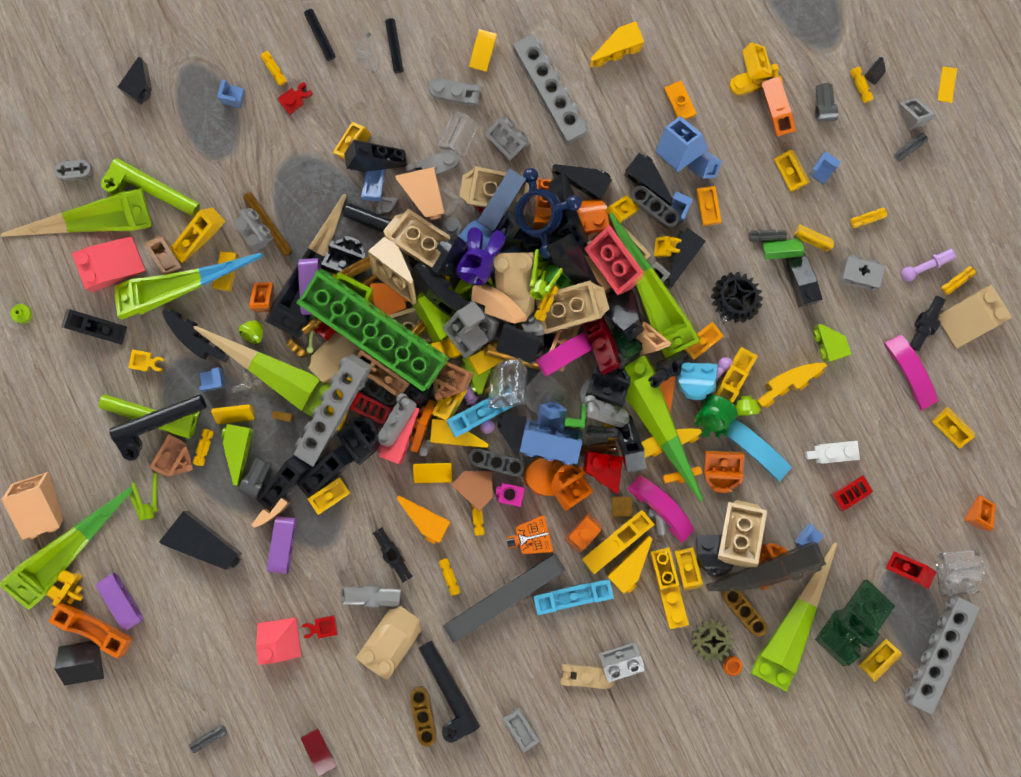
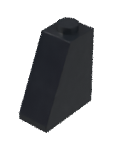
M631 289L620 295H617L615 292L607 299L609 310L603 314L604 318L629 342L639 336L644 331V326L633 290Z

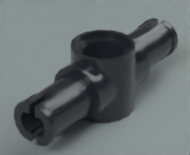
M935 296L929 309L921 312L914 324L916 334L910 343L913 350L920 351L926 338L934 335L941 323L938 320L940 317L939 313L946 299Z
M683 349L674 356H670L667 360L658 361L656 363V373L648 379L651 382L650 385L653 388H657L670 377L679 376L682 370L681 364L688 359L687 352Z
M381 527L378 531L373 532L372 534L381 546L380 550L383 553L384 561L392 569H395L401 582L404 583L407 579L412 578L413 575H411L404 563L405 559L402 556L401 549L393 541L391 542L384 528ZM389 550L397 552L398 557L396 560L388 558Z

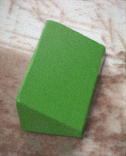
M801 238L762 242L764 260L803 257L804 247Z

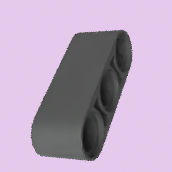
M638 186L633 190L632 201L642 211L666 229L677 227L679 214L676 210L644 186ZM639 192L646 195L643 200H638L635 196ZM652 204H658L661 209L653 212L650 207ZM672 215L676 221L674 223H667L665 218Z
M474 449L469 455L470 462L481 468L511 476H519L524 470L523 463L516 458L483 449ZM476 452H480L484 456L483 461L480 463H475L472 459L473 454ZM494 457H499L502 460L501 467L494 468L491 465V460ZM517 462L520 464L521 469L518 473L510 471L511 463Z

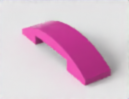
M585 332L538 358L536 362L545 377L584 354L591 352L593 347L587 339Z
M902 334L885 342L884 345L892 360H896L913 391L911 394L919 409L923 410L938 402L935 389L923 364Z
M639 475L627 488L640 502L644 500L670 526L668 530L681 543L695 530L686 514L674 500L648 479Z

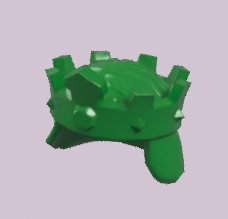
M708 395L703 399L702 408L698 411V415L694 417L697 420L695 425L696 427L701 425L704 428L701 433L703 438L709 437L710 432H714L716 438H720L722 433H724V436H727L731 422L738 416V411L735 405L728 399L718 395Z

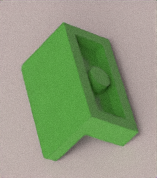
M585 404L580 406L579 419L565 418V428L583 429L585 427L587 408Z

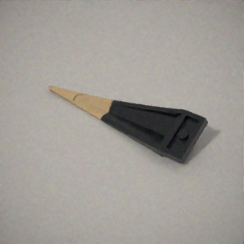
M346 194L342 195L301 259L319 258L320 263H322L328 251V246L332 241ZM298 264L273 301V305L264 322L300 339L303 334L302 328L308 324L310 315H302L300 305L296 303L300 299Z

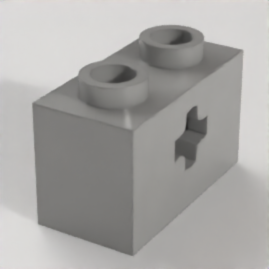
M850 255L843 259L838 282L875 291L881 286L885 266L880 265V262L876 260L865 261L861 260L860 256Z

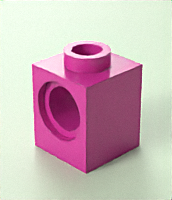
M502 483L501 487L497 486L495 498H499L498 502L521 507L525 488ZM505 490H514V499H505Z

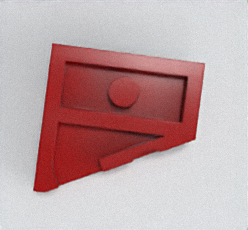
M585 452L583 471L589 476L594 477L601 485L610 489L612 493L619 494L622 457Z

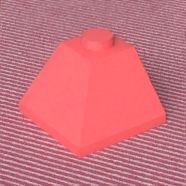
M297 617L257 623L256 650L258 665L277 663L302 656Z

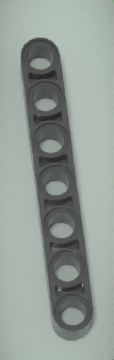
M554 553L443 625V628L454 643L554 579L566 569L556 553Z

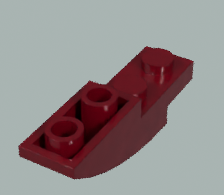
M602 316L601 319L584 323L583 328L587 339L592 344L600 372L605 375L621 366L617 356L619 351L605 318Z

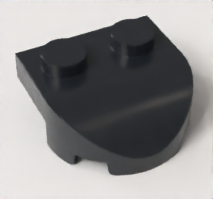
M450 235V239L447 242L441 241L436 247L441 253L431 270L436 274L458 278L457 267L464 254L468 251V246L459 236Z
M344 236L343 239L339 240L334 239L328 246V251L321 263V269L337 274L365 258L366 252L362 247V243L356 238ZM360 274L354 276L352 279L357 281Z
M622 364L605 375L600 372L597 365L592 373L585 396L592 395L597 400L623 407L631 383V377L625 371V367Z
M354 417L348 420L350 424L341 430L337 436L355 462L361 465L378 450L380 446L378 439L379 431L370 419Z
M697 535V563L699 567L706 571L708 575L714 577L728 574L734 565L718 559L722 535Z

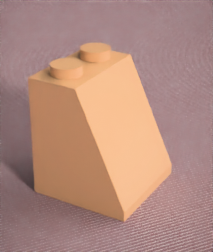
M434 167L396 176V180L425 218L430 217V220L441 218L444 209Z
M49 472L11 484L1 499L22 540L26 538L34 539L47 531L48 533L54 532L59 529L63 521Z

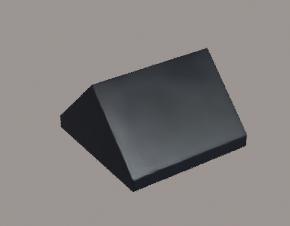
M504 324L496 350L532 365L541 351V338Z
M87 641L59 646L54 669L64 686L104 679L100 647L95 642Z

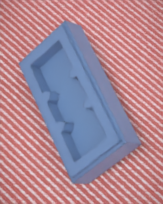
M386 169L365 172L362 200L381 202Z

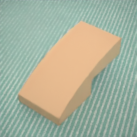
M281 498L271 512L263 509L252 523V526L259 527L270 522L281 514L291 502Z

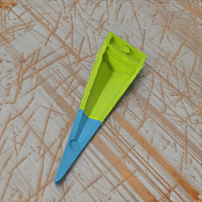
M257 253L236 260L183 272L130 279L115 285L117 317L123 320L138 313L142 315L262 258L263 254Z

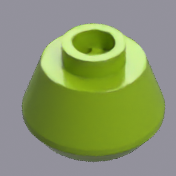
M249 320L238 328L239 335L253 345L261 343L264 330L262 328L263 325L257 320Z
M741 396V400L736 402L735 407L737 408L738 416L756 415L761 411L757 400L752 399V396Z

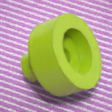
M17 304L11 309V317L15 322L25 324L32 319V309L27 305Z

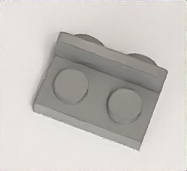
M499 117L485 135L510 161H513L531 143L527 140L528 136L524 132L518 131L514 127L515 123L509 117Z
M252 208L242 209L240 211L242 215L233 223L254 253L260 252L274 238L270 234L269 228L259 219V214Z
M475 302L485 316L478 324L479 328L486 334L488 342L498 341L502 333L499 329L498 319L485 314V305Z
M636 642L599 653L607 682L645 671Z

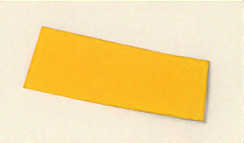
M942 66L938 101L953 102L958 68Z

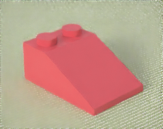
M132 236L90 246L72 253L84 288L91 292H96L146 272Z

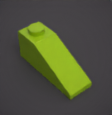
M227 424L222 430L221 438L223 439L233 485L240 486L254 429Z

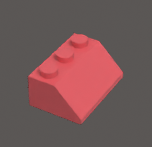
M610 225L585 248L587 254L617 295L631 290L642 280L643 270Z
M415 408L394 445L387 447L380 444L377 450L380 453L379 457L400 465L403 464L410 445L411 435L415 431L413 428L417 417L420 418L421 410L419 408Z

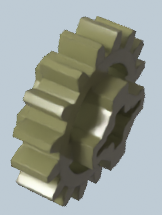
M713 619L709 620V624L703 620V626L696 625L698 631H692L695 639H691V642L696 644L692 649L694 651L699 650L697 656L701 657L704 655L703 660L706 662L709 658L713 663H715L716 658L723 661L722 655L728 657L727 650H733L730 643L734 642V639L729 638L733 633L732 631H726L728 628L726 624L721 627L720 620H717L716 624H714ZM716 628L720 629L724 636H719ZM707 629L706 634L704 636H701L702 633ZM712 636L717 639L713 642V645L707 642L712 639ZM701 645L707 646L709 653L705 652Z

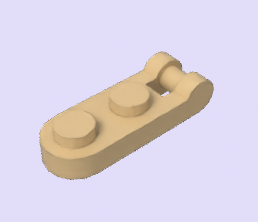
M562 664L563 678H560L561 685L609 689L615 683V681L607 682L603 668ZM571 672H576V679L570 678Z

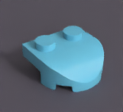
M689 362L681 364L682 370L680 375L677 376L678 391L684 393L686 398L701 400L705 399L707 394L715 393L718 364Z

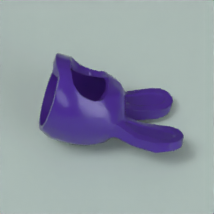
M476 227L468 231V251L464 254L457 267V275L461 279L474 285H483L488 281L493 268V257L499 252L505 242V235L502 231L493 232L485 250H482V231Z

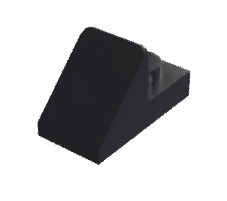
M508 211L496 230L502 231L505 235L504 245L499 252L525 240L515 212Z

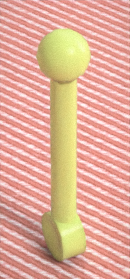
M311 314L309 320L312 318L315 319L316 316ZM313 330L309 332V346L306 349L309 354L314 352L312 347Z

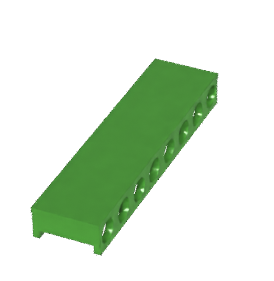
M323 269L315 272V276L302 297L296 302L423 392L429 389L449 359L448 356Z

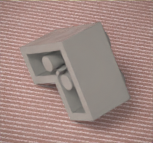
M474 301L457 311L442 327L465 359L480 350L489 341L484 331L478 326L485 316Z

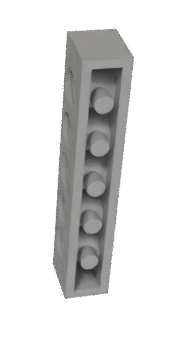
M532 33L514 43L513 52L567 147L586 137L588 125L584 119L579 117L577 105L570 101L568 89L565 86L562 87L559 73L556 70L553 71L550 57L547 54L544 55L540 40L538 38L535 39ZM536 55L538 58L536 60L529 59V56ZM542 70L545 71L547 75L540 76L538 75V72ZM552 86L556 91L548 92L547 88ZM561 102L565 107L559 109L556 107V104ZM568 118L572 119L574 124L568 125L565 123V120Z
M353 354L341 360L338 366L341 369L338 374L335 373L331 378L330 384L332 385L330 389L323 393L321 405L317 406L312 413V416H314L313 420L306 424L303 430L305 432L303 438L300 437L294 446L297 449L293 455L312 467L322 458L372 368L370 364ZM346 373L351 375L352 381L346 379ZM337 390L343 393V398L338 396ZM328 406L334 409V414L329 412ZM319 422L325 425V429L320 427ZM310 438L315 439L316 445L311 442Z
M953 595L946 601L944 614L939 617L937 621L938 627L929 639L930 645L921 657L922 663L919 669L914 672L913 683L905 692V702L933 715L979 612V606ZM958 613L959 620L955 623L953 618ZM950 631L951 638L946 640L945 635ZM942 649L943 656L938 658L937 653ZM935 667L934 675L930 676V669ZM927 685V691L922 694V687Z

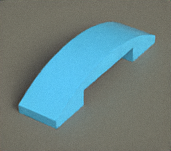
M510 386L447 419L446 422L456 438L519 404V401Z
M735 418L731 422L726 437L739 445L761 464L770 475L780 482L792 468L789 463Z
M610 579L575 585L533 596L537 615L592 602L596 603L614 599Z

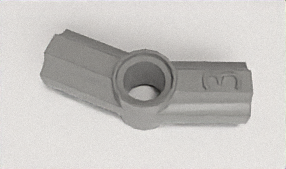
M380 586L342 587L340 595L341 604L362 605L366 607H379V605L396 607L400 606L401 589L380 588Z

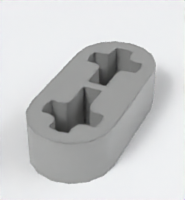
M85 160L66 161L58 163L54 168V173L63 181L87 179L93 174V167ZM83 165L87 168L84 170V173L78 171V169L83 168ZM64 168H66L67 170H71L65 172V175L61 174V171H64Z

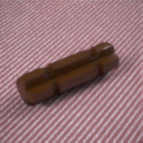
M616 441L595 443L589 446L582 445L580 455L585 456V452L606 453L607 451H616Z

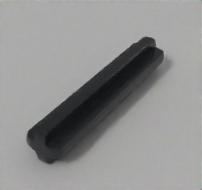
M306 10L304 15L326 60L331 61L335 59V53L314 10Z
M390 18L385 20L393 70L395 74L404 72L395 19Z

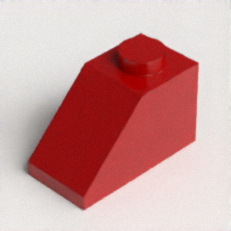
M895 551L886 566L887 570L926 589L930 588L937 573L928 565Z

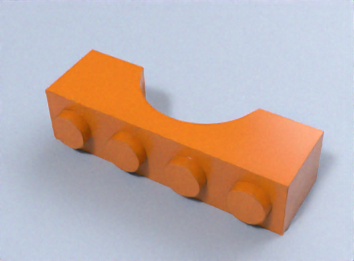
M67 602L57 604L48 621L64 631L74 632L92 640L100 647V650L117 659L125 656L134 639L130 635Z

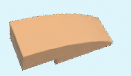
M487 284L473 286L471 301L485 305V314L512 323L527 321L523 311L503 292Z

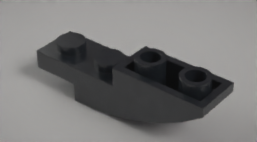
M566 173L560 174L549 182V191L558 197L560 203L567 201L568 197L574 195ZM563 210L562 220L557 228L558 232L564 233L565 236L573 233L579 247L589 242L577 211Z
M417 263L411 270L410 274L421 292L432 304L449 317H452L457 311L471 303V301L460 297L457 292L450 291L451 283L445 277L430 271L427 266Z
M165 309L162 311L172 332L190 351L205 360L210 354L222 362L226 363L230 356L226 355L219 347L211 346L209 344L210 340L202 335L199 336L200 333L193 327L198 326L197 323L190 319L184 321L180 318L182 315L173 309L170 312Z

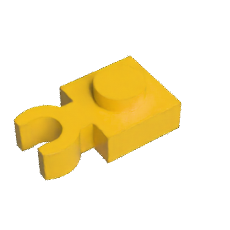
M670 236L656 238L653 256L663 258L671 256V252L679 253L680 249L676 248V244L681 242V239Z
M132 349L128 368L149 372L150 367H152L153 370L162 372L163 369L157 367V362H165V359L162 357L152 359L153 353Z

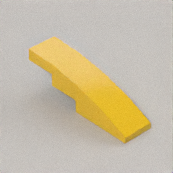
M740 346L732 360L733 364L725 373L714 395L724 397L733 403L758 355Z

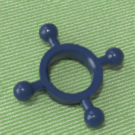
M527 168L523 173V177L526 178L525 181L529 184V191L518 200L515 214L520 222V228L526 234L540 238L542 245L539 253L543 258L548 259L551 258L546 248L550 245L548 236L559 227L563 210L577 211L580 209L582 201L578 196L572 195L568 197L567 201L560 203V200L554 193L545 189H537L538 172L534 168ZM536 196L546 198L552 208L550 222L540 230L531 229L524 219V208L527 202ZM503 215L502 219H501L500 222L498 223V225H497L498 227H499V225L501 224L502 220L504 219L505 215Z

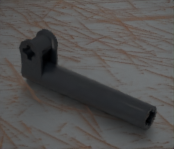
M351 203L346 205L343 217L381 233H384V229L392 220ZM408 255L410 265L413 268L417 263L422 265L420 262L414 261V258Z
M199 394L111 427L109 429L110 437L124 459L135 460L138 458L143 446L139 435L206 409L205 399Z
M431 640L420 646L418 649L455 716L453 720L443 726V738L449 743L456 742L479 729L480 724L433 641ZM448 728H451V730L455 729L454 736H451L450 734L446 735L448 733Z

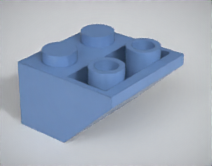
M680 116L665 127L657 146L656 154L679 172L707 151L708 148L703 134Z

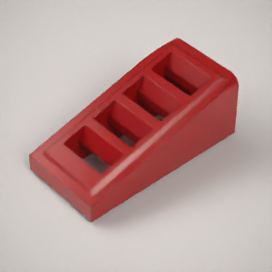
M360 392L357 393L349 407L350 410L382 425L385 424L393 409ZM363 398L364 401L360 409H357L356 407L360 399ZM369 401L371 405L366 413L364 409ZM376 404L378 408L374 416H372L371 413ZM382 408H384L386 410L380 420L378 419V416Z
M864 475L831 493L830 496L839 511H844L873 493V490ZM861 482L866 489L865 492L861 490L858 483ZM855 486L860 495L857 496L852 487ZM847 490L850 491L851 495L853 496V499H850L849 495L846 492ZM841 494H843L846 498V503H844L843 499L841 498Z

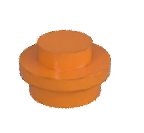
M729 656L724 660L723 670L726 674L736 676L741 673L743 665L739 658Z

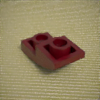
M318 728L300 737L319 776L337 766Z

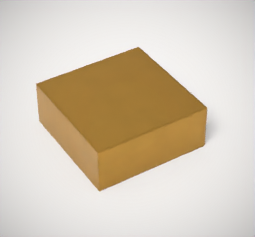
M273 410L271 418L293 423L295 415Z
M612 497V516H632V497Z

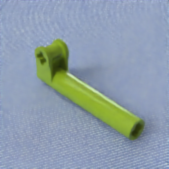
M118 158L112 161L108 171L101 180L102 188L110 196L123 192L127 183L139 189L142 188L148 194L192 217L200 209V203Z
M107 394L101 396L98 404L100 409L129 419H135L156 411ZM200 411L158 429L191 439L196 429Z

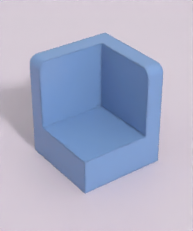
M222 79L217 98L224 105L240 108L245 90L244 88L229 85L226 80Z
M705 151L690 163L689 170L701 178H716L722 160Z
M825 151L808 175L825 184L841 161Z
M675 192L672 197L673 203L671 207L679 214L678 223H682L693 199ZM672 215L667 216V218H670V219L676 221V219H675L674 216H672Z
M219 367L212 368L211 371L200 373L202 386H199V391L206 392L226 388L223 369Z
M557 402L540 404L537 424L539 426L552 424L558 430H564L567 409Z
M807 524L794 543L809 554L815 555L819 549L816 545L822 539L823 534L817 531L812 524Z

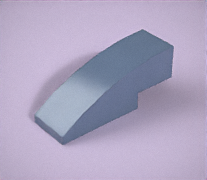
M509 169L477 222L494 231L526 178Z

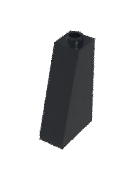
M183 511L159 541L164 546L225 570L231 567L234 569L241 561L239 557L242 553L189 511Z

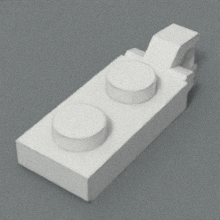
M858 441L820 444L814 446L815 451L804 452L805 460L816 459V463L820 464L860 460Z

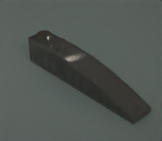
M811 541L759 562L757 567L745 568L705 585V588L708 591H737L770 586L790 579L795 581L803 578V574L807 572L815 573L822 570V566L826 565L817 542Z

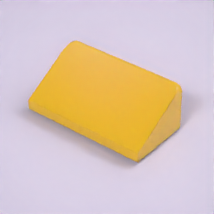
M750 42L742 51L749 78L772 77L773 74L766 48Z
M352 122L334 149L333 154L345 161L344 153L353 140L367 142L372 135L371 132L364 126Z
M789 150L774 159L790 192L810 183L794 150Z
M798 225L794 234L795 238H801V241L825 252L833 249V239L803 225Z
M220 251L218 264L239 259V255L237 253ZM236 270L214 280L212 288L231 292Z
M250 404L213 408L211 410L217 424L255 420L254 406Z
M948 406L932 421L959 449L975 437L974 431Z
M452 463L413 464L414 483L452 482Z
M885 639L859 664V667L873 682H876L902 654L892 643Z

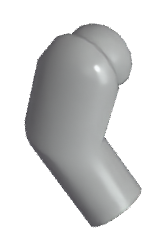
M649 508V517H655L657 534L665 535L667 533L666 522L652 508Z

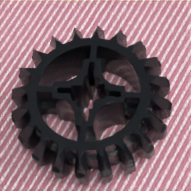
M732 272L727 276L723 275L721 280L715 283L716 286L712 288L714 293L711 295V298L715 300L712 302V305L717 306L715 312L720 311L722 313L720 318L727 316V322H730L733 318L734 323H738L739 320L744 323L747 319L751 320L753 315L758 314V309L762 307L760 302L763 300V297L759 296L762 290L756 288L759 283L753 284V278L747 279V273L743 274L742 277L740 272H736L735 275ZM726 286H729V295L724 297V289ZM749 298L750 304L748 309L745 310V300Z

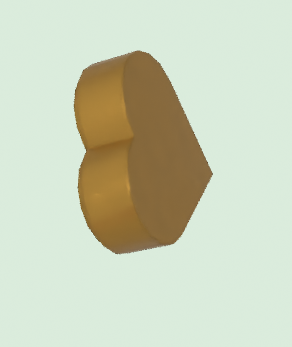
M290 338L286 342L287 347L301 358L308 354L294 339Z

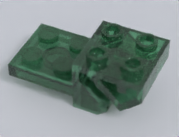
M868 579L863 580L844 609L834 611L815 640L840 665L849 666L861 657L860 643L867 648L874 645L880 636L878 631L895 605Z

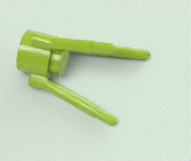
M536 249L532 278L529 285L531 287L530 296L537 300H543L546 294H550L551 288L563 269L560 268L549 285L544 281L547 273L546 270L543 271L541 278L536 280L539 250Z
M156 472L153 473L152 506H150V503L142 504L136 484L134 482L131 484L134 495L131 492L129 497L139 517V521L154 518V512H158Z

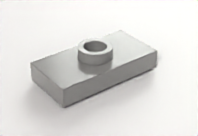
M520 708L503 717L505 724L524 753L540 743V739Z

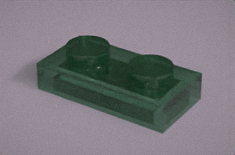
M615 328L610 330L617 349L626 360L643 350L641 344L635 338L629 342Z

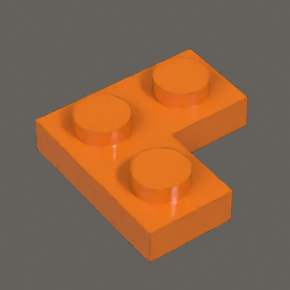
M429 399L427 405H423L419 414L421 418L417 417L413 428L416 429V432L413 431L410 442H412L411 451L419 452L427 427L433 416L432 411L436 406V401Z

